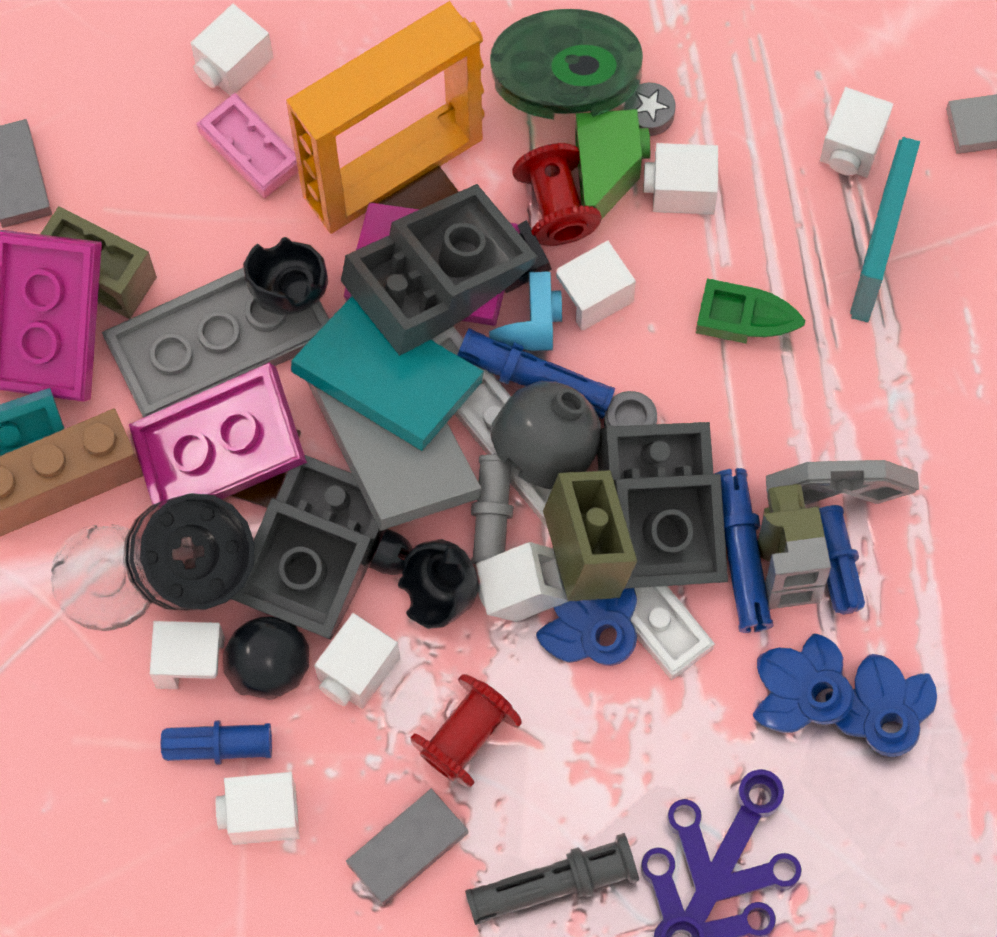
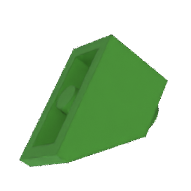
M637 109L576 113L575 145L579 148L578 176L581 205L597 208L601 213V220L640 179L642 159H650L649 129L639 128Z

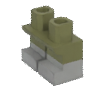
M800 484L772 487L768 489L767 499L769 507L763 511V520L758 538L760 557L770 562L765 580L769 609L820 603L831 570V564L819 506L805 507Z

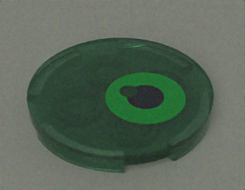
M555 9L524 17L507 27L498 36L490 54L491 74L498 94L516 109L546 119L554 120L555 113L574 114L590 111L592 117L603 114L621 105L632 96L642 79L643 52L636 35L620 21L589 10Z

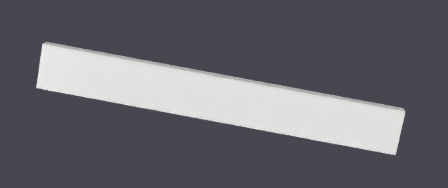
M452 326L430 340L457 355L464 339ZM478 367L484 371L482 383L454 415L487 455H497L491 440L492 422L511 396L492 373ZM513 463L511 465V485L547 528L543 509L552 489H545L527 483L518 476L522 469ZM668 586L634 588L637 595V605L631 622L636 629L637 639L671 681L714 649L715 643Z

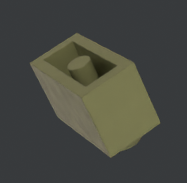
M611 471L558 473L543 513L567 600L582 601L620 598L637 563V558Z

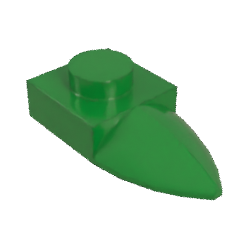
M707 278L695 333L747 344L748 337L765 338L793 332L805 326L806 320L792 305L770 292Z

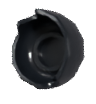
M287 237L281 238L280 242L271 248H264L260 244H256L251 248L243 263L245 280L251 295L264 310L277 315L296 314L317 304L325 294L329 282L324 258L311 245L292 242Z
M437 539L424 541L416 545L404 558L402 577L398 582V587L405 590L410 597L411 604L406 611L407 616L423 627L431 629L445 627L469 610L475 602L479 584L476 570L466 552L452 542Z
M258 617L246 621L233 632L223 651V673L234 690L242 696L250 695L267 700L276 699L278 696L281 697L299 686L309 668V645L303 633L299 632L295 625L275 617Z

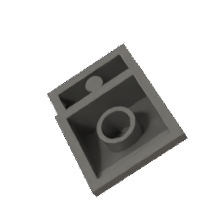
M475 184L393 221L389 236L345 255L341 282L400 356L448 330L500 294L536 263L538 256L480 186Z
M710 422L609 426L601 428L600 449L597 453L598 470L611 471L637 558V563L624 589L728 582L721 475L713 473Z
M305 455L307 463L289 470L277 498H271L254 539V567L244 587L231 600L331 640L369 568L386 529L379 530L352 473Z

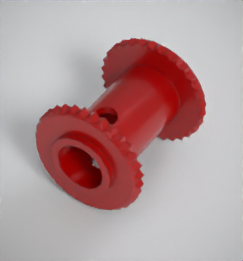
M553 143L535 148L521 156L512 169L513 177L517 182L533 186L543 219L535 223L531 233L533 236H536L540 245L559 246L578 241L594 232L601 222V213L597 208L581 205L571 173L579 165V148L572 144Z
M462 674L457 680L468 692L466 697L430 741L414 733L411 736V743L420 752V756L443 776L451 781L455 780L464 787H471L475 782L464 770L466 765L502 721L515 728H519L522 721L508 700L494 688L468 674Z

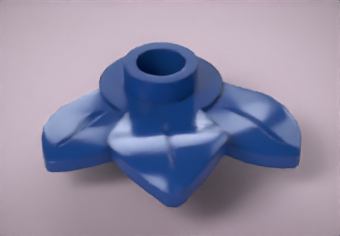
M624 589L620 598L569 601L554 607L559 618L546 624L536 633L538 641L550 654L568 663L581 661L589 657L598 664L613 666L624 662L631 656L637 643L636 629L631 622L637 605L635 589ZM608 628L615 629L617 637L614 643L609 646H602L600 644L601 633Z
M814 633L804 644L802 652L791 648L778 647L760 654L757 659L758 674L765 687L771 693L755 709L753 713L754 719L762 726L781 733L797 732L810 722L829 725L843 720L852 708L854 692L849 681L842 675L844 657L837 645L829 638ZM825 689L833 690V694L828 701H816V697L821 691Z
M869 654L859 665L855 676L852 708L848 715L840 722L835 723V725L846 735L866 738L869 746L881 755L888 757L901 756L915 747L920 737V723L935 710L937 691L934 681L928 673L917 674L905 679L899 667L892 660L882 655ZM833 691L826 694V701L831 698ZM887 722H898L902 725V728L896 733H888L882 729V726Z

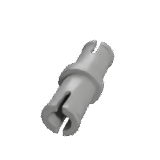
M498 455L479 456L478 482L482 489L480 499L477 502L471 503V515L476 517L473 557H471L472 564L476 565V563L505 552L507 519L513 518L514 506L509 505L511 465L513 464L510 458L504 464Z

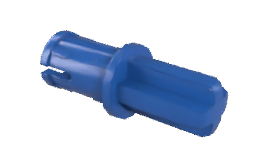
M839 505L821 507L819 510L831 564L827 586L833 610L842 615L851 614L862 610L865 605L855 564L859 559V553L851 548L843 516V507Z
M215 720L214 726L165 728L162 730L160 739L162 758L166 761L214 759L216 765H221L223 759L272 758L271 723H265L264 725L222 726L221 720Z

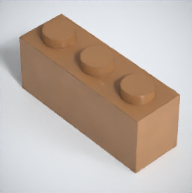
M115 408L0 456V537L143 476L136 454Z

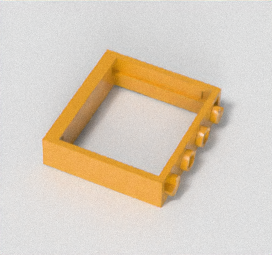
M450 1L286 99L302 196L330 234L366 213L369 202L378 204L434 168L442 166L483 140L482 119L485 117V113L482 108L484 87L481 82V69L484 68V64L480 56V43L483 42V36L475 21L469 22L466 17L463 18ZM444 71L446 104L340 168L336 136Z

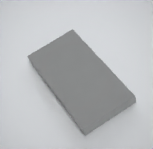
M243 267L103 331L102 334L144 418L269 362L277 366L294 358L330 319L320 300L310 308L291 315H277L264 310L251 295L247 287Z
M307 382L380 531L480 499L482 488L448 423L421 451Z

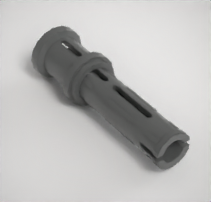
M625 833L616 835L615 842L590 850L582 851L579 847L571 849V853L566 854L567 859L555 862L554 864L501 879L488 885L465 890L475 925L574 893H578L579 897L585 896L587 898L594 895L595 889L625 879L631 884L638 882L637 868Z

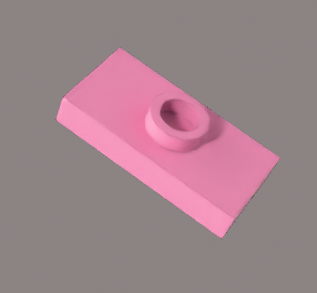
M236 93L232 94L196 123L198 132L264 199L298 172L295 152Z

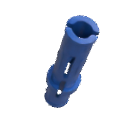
M468 328L457 356L492 374L500 376L498 381L507 385L510 381L523 386L538 381H556L570 386L585 396L595 408L600 419L604 418L615 392V387L596 382L567 368L540 359L523 351V345L514 342L513 346H510Z
M736 468L735 476H732L731 469L722 470L715 474L721 475L725 545L739 621L738 629L741 633H750V627L754 626V632L765 631L772 628L774 624L771 619L756 530L761 525L759 515L752 511L747 470Z

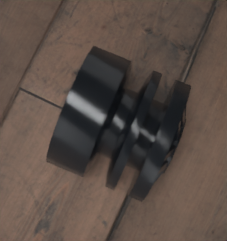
M189 493L150 505L134 519L124 541L123 563L130 583L145 600L167 610H206L228 602L244 587L254 567L255 543L248 522L232 504L214 495ZM181 543L183 547H192L193 558L185 560V563L182 560H174L172 556V550L180 548Z

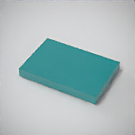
M902 137V140L899 139L851 306L850 314L852 319L869 323L883 280L921 141Z
M353 296L346 301L291 360L292 373L421 451L424 450L479 387L484 373L483 370L432 340L399 356Z

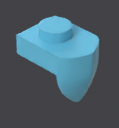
M529 272L530 321L498 327L489 331V337L513 346L514 342L524 346L523 350L551 351L553 350V322H562L561 290L551 291L550 272Z

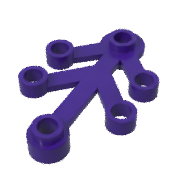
M758 769L744 776L737 793L738 803L741 807L712 862L710 861L699 826L702 815L698 805L688 799L678 800L671 805L667 815V824L670 830L679 836L695 887V893L684 911L672 878L675 870L673 855L668 850L659 847L652 848L645 853L641 862V873L653 886L663 918L655 930L654 937H673L677 933H684L689 937H767L772 932L776 923V916L772 908L762 902L749 904L740 915L706 922L716 902L768 887H774L778 890H789L797 884L801 876L800 862L796 857L788 853L775 855L769 863L732 873L760 818L773 815L780 807L784 797V788L777 775L768 770ZM755 788H762L769 794L770 801L765 805H756L751 801L749 792ZM680 809H687L692 812L695 821L690 826H680L674 819V813ZM654 857H661L668 863L669 869L663 875H654L648 869V861ZM778 863H787L792 867L794 877L788 881L779 880L775 876L773 868ZM759 911L765 914L768 919V926L763 930H755L750 927L747 920L750 913Z

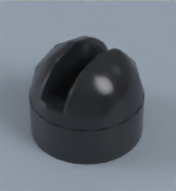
M387 528L369 568L387 575L401 574L404 560L401 558H405L413 550L410 542L401 534Z

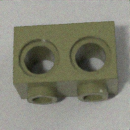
M58 206L40 233L41 235L102 242L98 303L128 319H131L157 278L149 251Z

